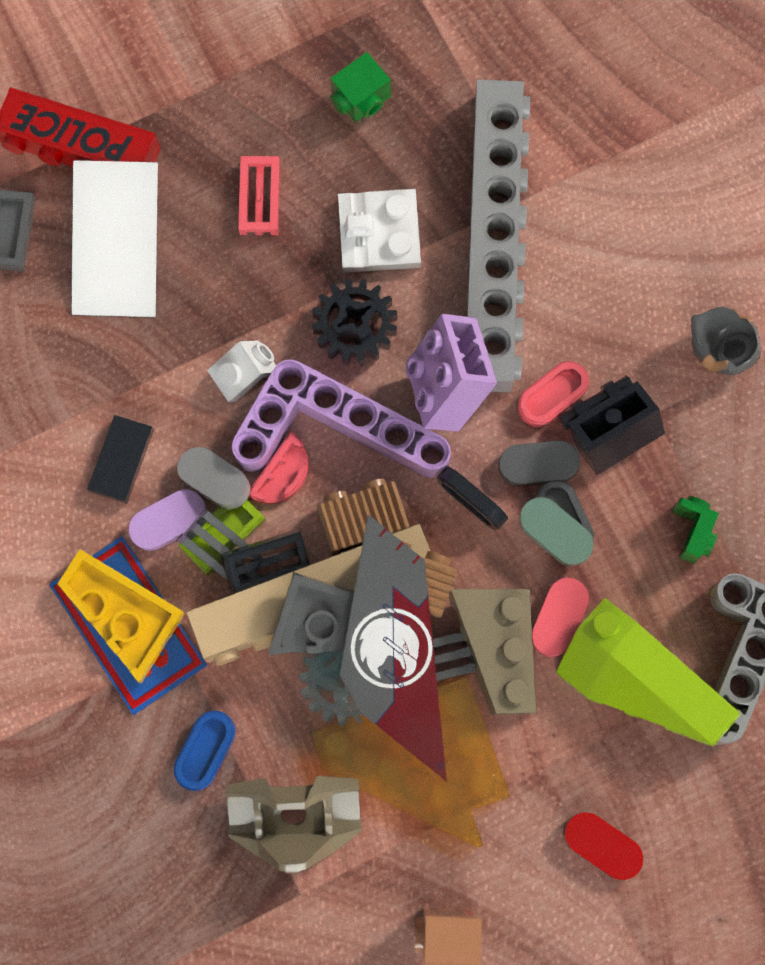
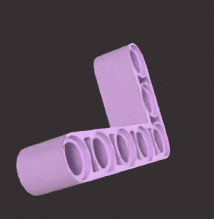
M292 359L278 363L273 369L232 442V452L238 465L244 471L250 473L260 472L264 470L276 453L300 411L428 478H437L444 468L449 466L451 456L449 443L439 434L429 429H424L423 426ZM289 375L298 376L302 380L297 388L290 390L283 388L281 382ZM325 393L332 394L337 398L336 403L329 408L319 407L315 403L316 399ZM269 409H276L282 413L280 420L274 424L264 423L261 421V417ZM363 411L371 415L372 421L363 427L355 426L350 421L351 417L357 412ZM393 430H400L407 435L408 439L405 443L395 446L387 442L386 435ZM250 443H257L262 446L260 455L254 459H247L241 455L243 448ZM429 448H434L442 453L443 459L437 464H428L422 459L421 454Z

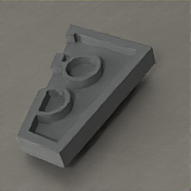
M293 572L268 649V655L293 652L315 654L329 651H344L354 590Z

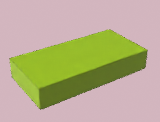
M248 500L238 508L227 510L218 507L212 513V515L244 541L266 521L265 517ZM208 522L202 527L230 551L238 548ZM196 534L192 541L221 564L220 553ZM181 543L178 545L207 576L214 571Z

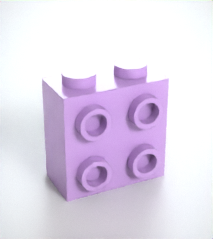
M441 314L406 362V374L411 381L415 395V406L420 413L424 429L459 432L497 384L477 318Z

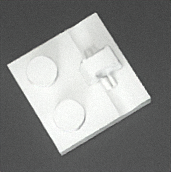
M416 189L338 194L343 273L421 268Z

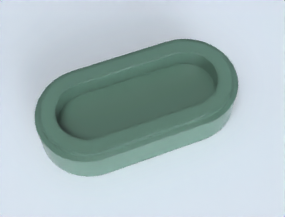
M538 497L531 499L524 505L520 514V526L523 532L558 562L566 566H578L589 558L593 550V538L590 532L555 502L548 498Z

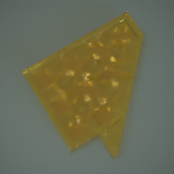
M468 677L438 687L447 782L363 714L311 732L326 774L333 777L358 779L361 791L475 847L483 846L471 810L511 797Z

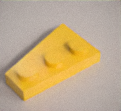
M79 549L57 583L102 636L112 651L126 665L135 679L142 684L185 613Z

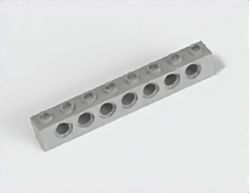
M477 79L467 317L477 318L485 344L490 341H496L504 348V351L498 355L488 353L497 381L496 386L491 392L511 393L514 380H521L522 356H515V342H522L523 318H516V304H523L524 280H517L518 266L524 267L526 243L518 242L519 229H526L527 206L520 205V192L526 193L528 185V169H521V156H528L529 132H522V120H529L530 96H523L524 81ZM497 121H505L511 127L507 129H498L493 125V123ZM495 157H504L510 163L505 166H498L491 160ZM494 193H502L509 200L504 203H496L489 196ZM499 229L504 231L508 237L504 240H494L488 233ZM498 266L503 268L507 274L502 278H493L486 270L490 267ZM489 304H499L505 309V313L501 316H491L486 312L485 307Z

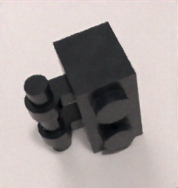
M627 375L615 383L610 380L600 386L601 391L587 400L582 401L579 399L570 405L571 409L558 417L565 430L570 428L576 448L596 475L665 434L660 409L638 381L633 383Z

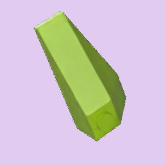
M606 598L599 603L577 628L556 671L558 676L590 701L614 707L637 719L640 717L664 726L666 730L711 747L717 744L741 716L738 710L641 625Z

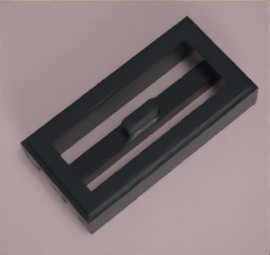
M297 529L220 554L222 562L225 563L226 577L229 578V587L232 594L310 565L301 531ZM293 542L295 544V547L235 566V561ZM298 556L299 562L239 581L238 575Z

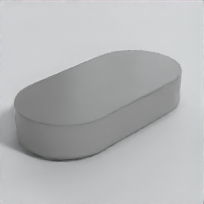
M195 447L186 451L179 459L177 471L183 482L218 507L227 510L235 509L243 505L248 499L250 483L241 470L212 451L203 447Z

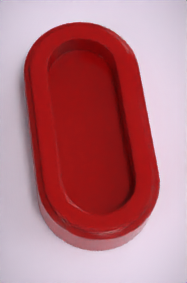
M589 812L575 814L567 821L564 828L565 842L573 852L608 876L618 880L631 879L640 872L643 866L642 850L627 835L599 816Z

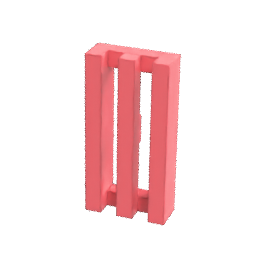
M241 156L239 234L248 235V232H255V235H263V232H270L271 235H279L280 158L279 156ZM250 167H256L255 222H248ZM265 167H271L270 222H263Z

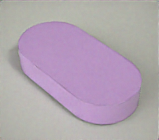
M186 489L179 490L135 514L129 524L130 537L143 550H159L181 538L204 509L207 510L206 504L198 493Z

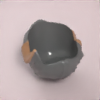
M716 307L703 314L691 317L693 353L704 368L711 372L735 375L741 374L758 363L762 348L758 327L751 321L752 318L740 315L734 308L730 309L727 307Z

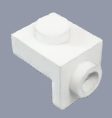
M239 341L207 371L227 401L237 402L260 380L269 377L276 364L274 363V355L271 350L260 341Z

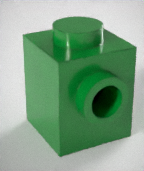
M368 52L330 78L332 91L330 100L340 114L344 115L347 113L355 123L364 116L369 118L375 115L382 108L384 102L391 97V79Z

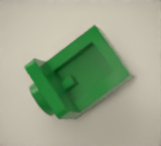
M688 496L687 499L680 497L672 510L673 513L694 521L679 556L680 559L695 564L702 555L706 557L710 555L718 536L712 533V530L719 515L718 512L710 509L711 505L707 501L694 496Z

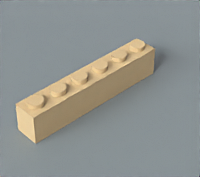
M420 524L393 534L401 541L411 544V549L421 557L425 558L427 551H430ZM362 546L293 572L355 590ZM293 572L188 611L187 615L203 659L208 663L215 661L216 666H220L240 657L238 651L254 646L255 651L269 648Z

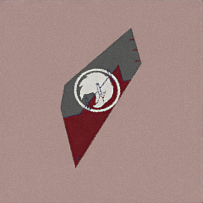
M368 514L340 676L361 714L447 782L425 560Z

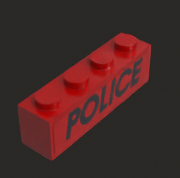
M12 87L9 88L0 109L1 145L6 150L15 154L23 155L25 151L37 155L41 161L49 165L59 166L62 163L73 167V160L156 162L161 150L154 132Z

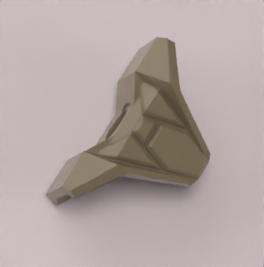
M317 776L311 785L288 787L270 786L266 778L227 784L225 796L227 797L229 817L228 836L279 871L300 873L302 870H307L333 854L362 831L358 779ZM305 809L306 811L305 818L298 823H289L281 815L282 810Z

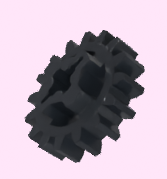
M350 278L346 279L345 288L342 290L335 284L330 285L332 296L329 298L326 295L320 294L319 303L323 308H313L312 311L313 318L318 320V322L312 324L313 334H322L317 339L318 347L324 348L329 345L328 358L332 360L338 354H341L343 365H348L351 357H357L359 365L363 366L365 356L369 354L377 361L379 359V347L386 350L391 348V341L386 336L397 335V326L391 324L398 320L397 310H388L392 306L391 296L381 299V286L377 285L370 291L367 289L366 279L361 280L359 287H353ZM353 299L363 300L365 302L355 301ZM336 308L338 311V317L337 319L332 321V325L328 327L330 315L332 311ZM353 317L355 321H361L362 325L356 327L354 323L348 324V319ZM381 318L380 330L374 337L371 328ZM344 342L355 343L358 345H347L344 344Z

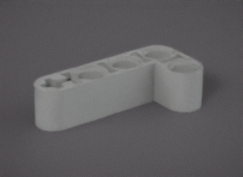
M737 573L728 574L713 586L710 592L711 605L717 612L742 623L714 688L734 708H740L738 711L741 716L731 726V731L726 732L716 745L733 743L742 737L765 684V617L761 610L762 604L765 602V584ZM725 585L734 586L739 590L741 595L739 604L734 605L726 601L723 596ZM748 639L757 640L762 645L763 656L760 660L751 658L746 652V642ZM733 676L740 677L746 682L748 691L744 698H738L731 692L730 680Z

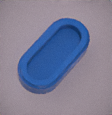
M208 711L202 714L195 722L174 764L175 779L183 788L191 791H200L209 787L215 780L236 737L235 724L228 715L220 711Z

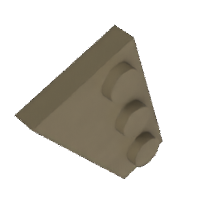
M451 589L448 598L451 605H454L461 623L459 628L464 641L467 640L476 664V674L491 715L536 713L530 589Z

